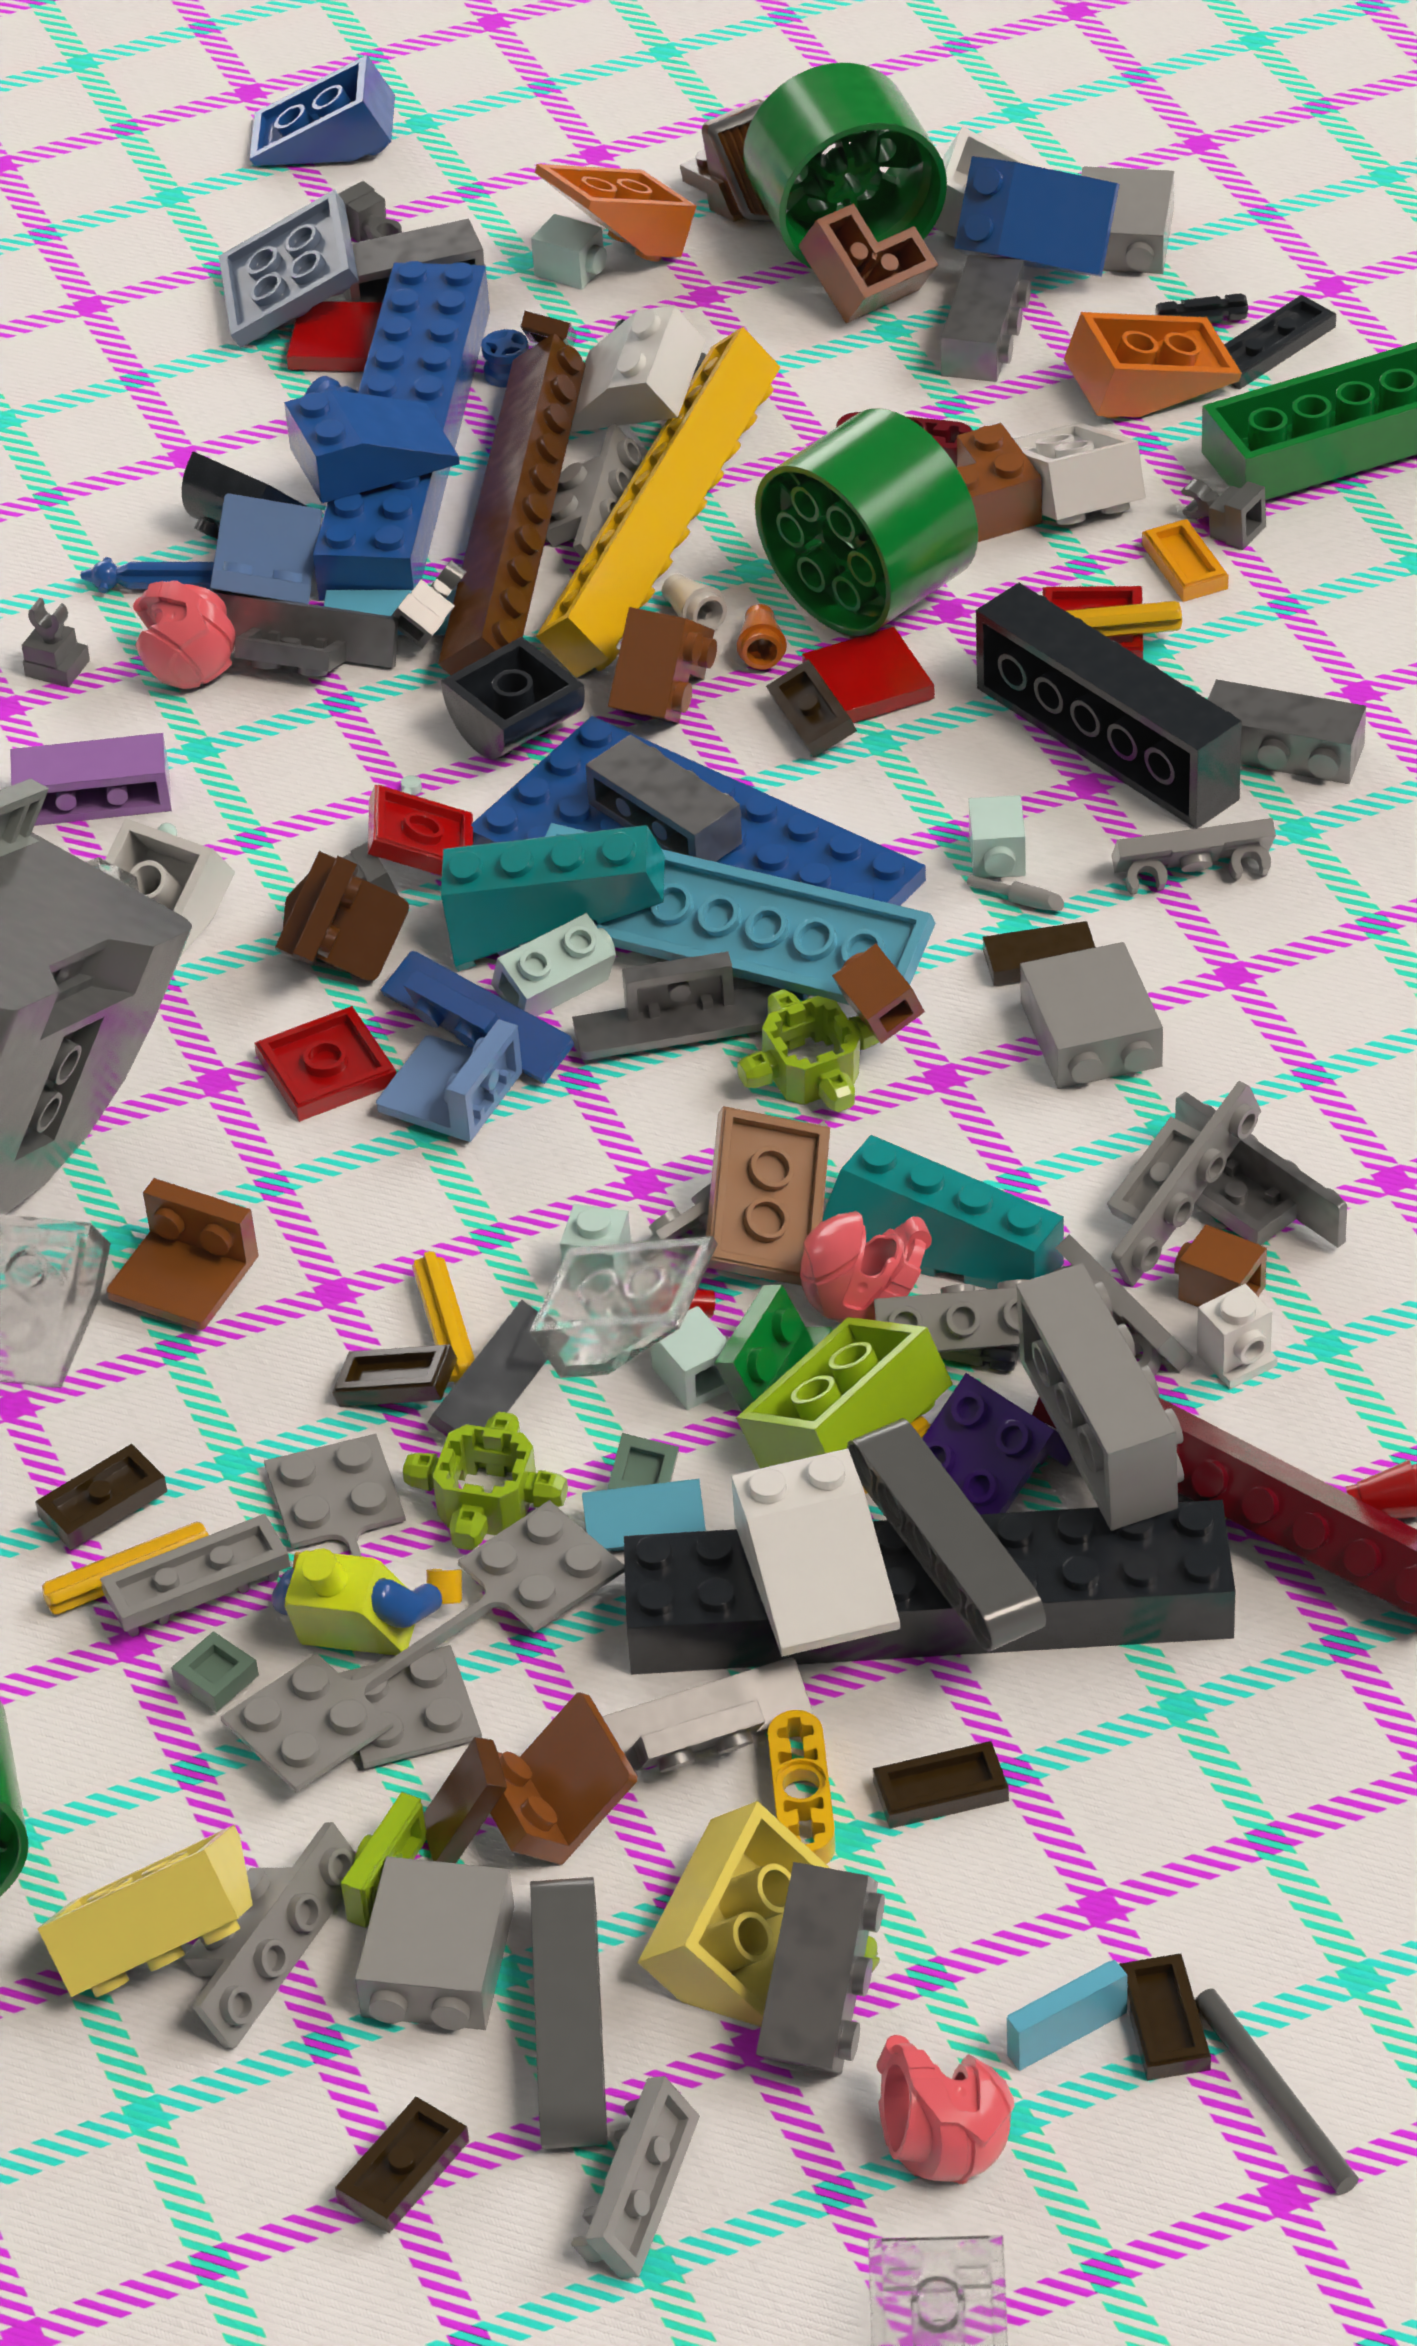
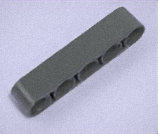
M899 1419L847 1443V1449H849L862 1486L984 1650L992 1651L1045 1627V1610L1032 1583L906 1419Z
M594 1877L530 1881L542 2149L608 2145Z

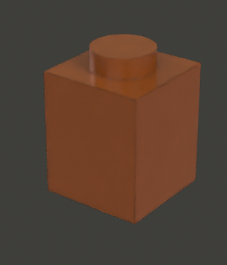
M874 944L865 952L857 953L850 957L842 968L832 975L845 1000L880 1044L884 1043L925 1012L910 984L877 944Z
M1205 1224L1192 1243H1184L1177 1254L1174 1272L1179 1275L1178 1300L1199 1307L1243 1284H1246L1259 1297L1266 1287L1267 1247Z

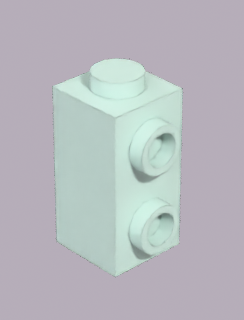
M586 913L498 957L491 985L500 998L537 1017L607 981L616 956L615 946L608 932L601 927L597 928Z

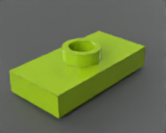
M401 1792L374 1834L366 1835L359 1844L354 1864L341 1882L348 1922L364 1928L368 1927L386 1856L414 1859L426 1842V1825L421 1798Z

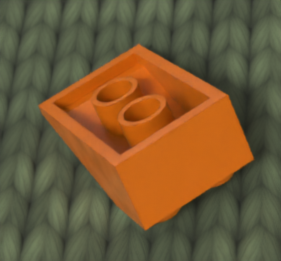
M536 165L535 174L590 218L608 229L609 237L634 247L637 256L654 262L661 261L662 257L682 256L697 206L647 172L637 169Z
M1081 312L1064 357L1067 366L1096 415L1111 419L1118 417H1142L1236 383L1242 375L1207 317Z

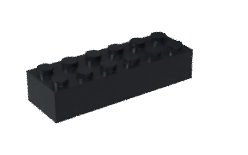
M1020 582L976 609L978 690L1195 829H1198L1240 800L1242 721L1232 713L1220 708L1192 688L1175 680L1159 670L1155 665L1143 660L1118 642L1106 637L1087 625L1083 620L1074 617L1050 602L1046 597L1037 594Z

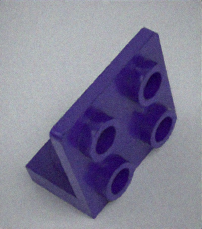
M965 1373L922 1438L979 1514L1006 1513L1037 1465H1043L1048 1456L1066 1468L1072 1460L1059 1432L967 1373Z

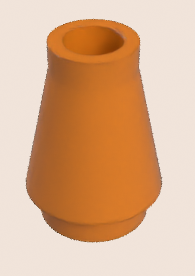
M756 604L751 606L745 613V622L737 641V652L740 658L750 667L760 670L769 669L783 658L787 642L775 620L773 610L767 605Z

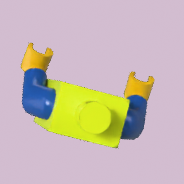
M324 1548L313 1551L305 1550L303 1552H295L293 1567L282 1575L272 1593L271 1601L277 1612L289 1616L297 1638L302 1645L396 1656L409 1647L414 1626L417 1622L437 1611L442 1604L462 1602V1569H427V1583L411 1591L381 1561L372 1557L335 1554Z

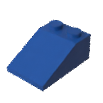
M365 55L256 111L254 114L249 160L254 166L347 162L355 161L367 154L369 156L376 155L392 142L395 94L368 55Z
M972 156L954 249L967 256L978 255L1024 260V266L1102 277L1120 185L1115 182L1018 162Z
M332 389L308 393L301 398L284 402L290 450L321 503L460 464L457 452L430 408L424 402Z

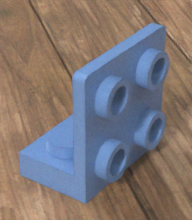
M230 493L226 494L221 514L210 591L217 590L309 604L314 568L313 552L320 530L322 511L318 508Z
M498 1019L485 1038L481 1037L477 1040L473 1049L432 1035L425 1036L376 1100L377 1111L471 1142L522 1074L518 1025Z

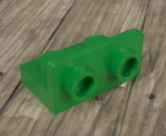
M763 1285L714 1364L741 1412H743L830 1334L833 1329L830 1326L805 1327L783 1285Z

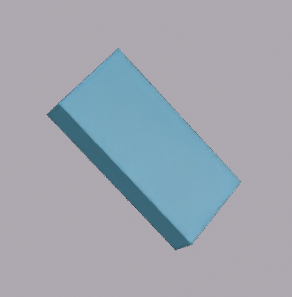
M699 1479L582 1493L586 1532L609 1552L624 1550V1536L706 1531Z
M1115 1959L1108 1961L1007 2015V2056L1018 2070L1021 2071L1126 2014V1972Z

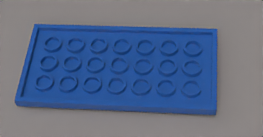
M594 716L587 719L471 824L473 827V845L545 837L551 823L588 832L625 828L589 804L586 764L631 734L648 746L655 747L665 757L684 769L693 771L700 779L720 792L729 794L740 804L742 844L717 860L716 862L898 906H901L926 881V865ZM787 990L795 994V996L802 1001H804L809 996L807 994Z

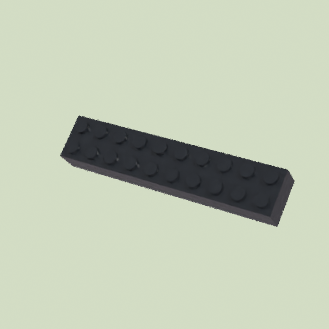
M1223 1500L1178 1502V1509L1112 1531L1099 1507L979 1514L1034 1586L1042 1601L1046 1615L1045 1627L989 1652L984 1650L888 1520L873 1521L898 1612L900 1629L783 1657L781 1656L737 1529L624 1536L626 1625L631 1675L761 1667L786 1658H794L797 1665L1233 1639L1236 1591Z

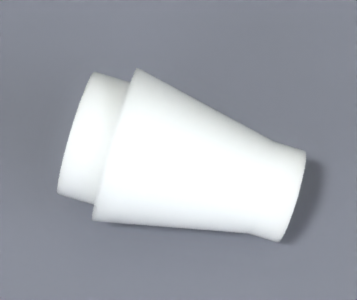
M681 574L671 575L663 583L662 596L671 604L679 617L687 618L714 630L725 620L727 605L719 589L687 579Z

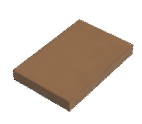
M725 1106L721 1108L717 1117L703 1267L802 1286L800 1264L804 1252L803 1242L807 1235L823 1219L831 1127Z

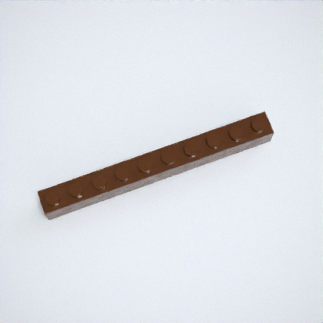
M555 333L515 358L512 362L462 564V569L466 571V574L457 585L453 601L455 606L450 613L438 665L449 675L460 671L524 635L586 366L578 351L574 347L566 345Z

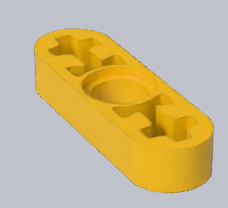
M802 1710L786 1711L777 1715L768 1727L769 1758L776 1818L799 1840H801L799 1821L811 1820L814 1843L805 1845L825 1864H828L835 1854L836 1846L823 1727L819 1719L809 1712ZM801 1737L804 1758L792 1759L789 1738ZM796 1781H808L818 1787L815 1794L801 1799L791 1797L784 1791L788 1785Z

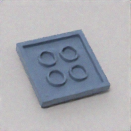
M335 189L219 255L230 336L240 348L254 340L265 338L273 329L293 318L304 316L315 305L333 295L336 296L344 293L352 284L359 281L345 203Z

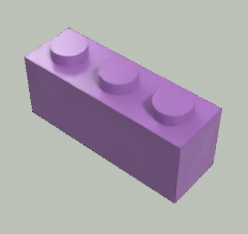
M163 733L10 749L11 786L31 778L49 788L34 826L172 811L170 772Z

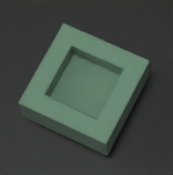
M622 1433L608 1489L671 1482L679 1447Z
M214 1631L171 1667L174 1683L216 1712L259 1676L256 1659Z

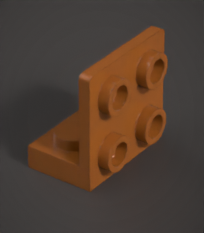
M153 1178L143 1191L150 1232L107 1287L108 1299L197 1330H203L259 1257L252 1211L249 1208Z
M577 1692L520 1757L509 1751L504 1753L498 1752L507 1789L490 1814L511 1851L563 1865L636 1784L637 1774L590 1695Z

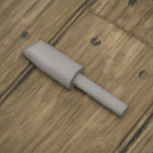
M969 875L967 885L1008 895L1009 901L1052 911H1061L1064 908V901L1060 895L1043 888L1014 881L1012 885H1007Z

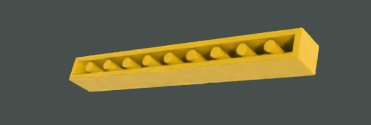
M741 327L710 348L690 382L678 418L667 419L536 635L540 642L576 678L593 668L597 671H602L616 659L619 654V649L616 646L623 637L629 607L639 609L654 595L653 583L671 566L673 559L670 555L688 537L690 530L687 528L689 522L707 505V500L704 497L724 476V472L721 470L722 466L739 450L741 443L738 439L757 420L758 416L754 413L755 410L774 391L771 383L781 367L744 327Z

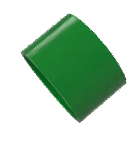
M842 62L820 65L803 71L784 82L767 97L757 110L748 128L744 144V164L748 179L787 248L796 259L810 269L812 268L798 245L816 220L851 204L855 205L877 242L915 226L924 240L933 229L942 212L947 192V176L943 160L899 88L890 78L874 68L856 63ZM835 143V147L829 150L827 154H822L827 147ZM880 167H889V169L885 173L880 170Z
M872 408L858 413L769 471L757 488L755 497L756 525L763 549L773 570L787 591L804 610L828 628L845 635L863 636L874 633L961 574L969 567L976 554L978 545L976 512L968 488L957 467L941 445L926 430L906 416L888 409Z

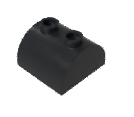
M194 451L184 471L181 488L182 502L187 513L198 520L194 529L217 540L224 496L228 493L306 506L269 484Z
M522 636L441 680L443 698L456 728L476 752L489 759L506 757L513 749L532 738L547 734L551 731L552 727L579 713L585 702L584 684Z

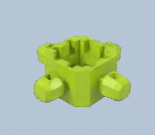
M783 989L772 993L768 997V1016L762 1027V1051L758 1050L743 1057L737 1063V1073L739 1079L747 1088L762 1087L773 1084L774 1081L787 1101L806 1105L821 1099L828 1108L841 1112L855 1104L854 1084L859 1075L860 1050H865L879 1043V1041L858 1015L849 1017L848 1020L836 1000L815 996L800 1002L795 994ZM809 1037L812 1038L814 1043L824 1041L826 1046L834 1044L833 1050L816 1056V1062L812 1064L807 1057L798 1060L795 1054L788 1056V1049L792 1050L805 1045V1039Z
M497 1412L488 1419L485 1427L466 1424L448 1433L439 1458L435 1453L418 1452L407 1455L403 1466V1479L406 1484L426 1491H432L434 1488L437 1515L446 1527L449 1528L452 1545L465 1550L475 1549L482 1543L486 1534L497 1535L525 1517L531 1503H533V1507L538 1508L550 1500L557 1507L563 1506L568 1492L567 1479L562 1475L545 1470H538V1473H536L533 1445L520 1432L518 1417L512 1413ZM479 1468L486 1469L487 1475L505 1477L507 1472L512 1473V1481L506 1480L504 1487L494 1486L492 1493L484 1492L483 1486L466 1483L463 1489H461L458 1480L465 1481L467 1474L477 1475Z

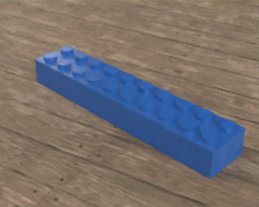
M419 261L394 262L358 390L360 394L426 403L454 449L490 313L486 265H469L462 262L453 264H429ZM450 467L327 502L313 552L319 601H325L326 590H413L423 578Z

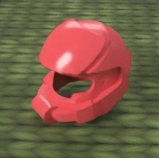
M161 581L149 584L148 589L143 592L142 596L135 600L133 609L149 629L140 633L135 645L144 667L162 683L180 689L200 687V684H207L232 665L231 653L235 645L236 632L232 622L226 616V605L217 594L196 585L182 584L178 581Z
M857 1211L838 1214L821 1222L807 1235L803 1242L804 1252L800 1264V1278L802 1289L809 1303L822 1316L838 1323H842L847 1317L876 1320L874 1299L908 1296L921 1273L920 1265L924 1252L932 1243V1237L924 1220L920 1217H911L895 1230L890 1228L882 1235L874 1236L867 1243L863 1218Z
M890 2036L877 2061V2070L881 2074V2097L878 2102L885 2143L889 2148L892 2159L899 2160L914 2176L934 2181L965 2184L971 2177L983 2173L993 2165L1008 2141L1011 2113L1015 2104L1014 2097L1006 2081L992 2067L970 2054L962 2060L961 2064L954 2070L952 2079H950L931 2061L924 2050H918L904 2036Z

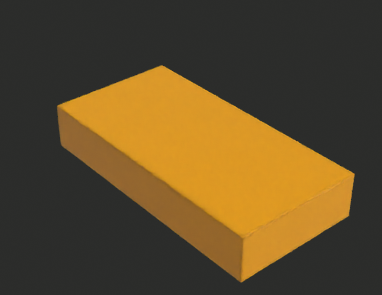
M1187 519L1142 532V546L1183 602L1228 589L1229 575Z

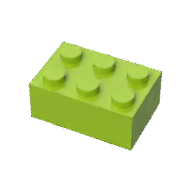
M847 1317L741 1412L736 1419L759 1468H765L847 1449V1443L850 1440L902 1418L912 1423L917 1417L929 1412L934 1407L935 1400L950 1388L953 1383L927 1327Z

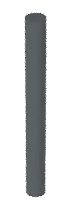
M1211 1988L1200 1993L1195 1999L1199 2012L1336 2193L1341 2195L1352 2190L1358 2183V2176L1217 1991Z

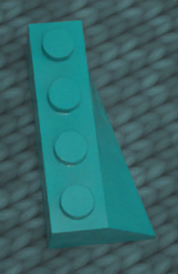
M648 825L443 849L441 899L454 965L457 971L476 966L475 960L495 953L502 956L520 947L521 944L530 942L586 913L592 920H596L598 924L663 903L665 855Z
M873 1135L866 1139L841 1168L822 1219L823 1222L838 1214L859 1212L863 1218L867 1243L874 1236L882 1235L890 1228L895 1230L911 1217H920L924 1220L932 1237V1243L925 1250L922 1258L920 1274L935 1277L936 1273L944 1272L964 1276L965 1284L987 1289H998L997 1284L1004 1281L1031 1280L1052 1273L1064 1264V1256L1056 1249L1064 1240V1216Z

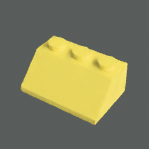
M758 1801L712 1818L637 1963L682 2003L761 2027L793 1862L825 1868L830 1867Z
M235 1825L221 1830L71 1901L37 1929L70 1996L73 1997L90 1988L95 1997L102 1996L127 1983L130 1979L126 1971L146 1962L150 1971L157 1970L184 1956L185 1953L181 1945L202 1936L205 1944L210 1945L238 1931L240 1926L237 1919L253 1906L240 1835Z

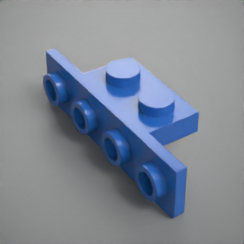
M416 951L408 953L380 989L384 996L413 1011L417 1017L429 1026L444 1028L453 1033L457 1039L473 1049L479 1038H485L498 1019L518 1025L522 1072L543 1084L547 1082L574 1046V1041L570 1035Z

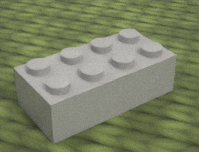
M1080 1263L1016 1284L1021 1363L1110 1530L1112 1531L1178 1509L1177 1483L1184 1480L1182 1464L1177 1454V1444L1183 1442L1182 1429L1173 1409H1163L1159 1401L1157 1382L1149 1366L1140 1367L1135 1358V1345L1128 1327L1125 1324L1117 1325L1113 1319L1111 1300L1103 1283L1094 1284L1084 1264Z

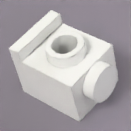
M1246 1284L1198 1307L1197 1355L1229 1389L1277 1366L1278 1358L1271 1352L1272 1311Z

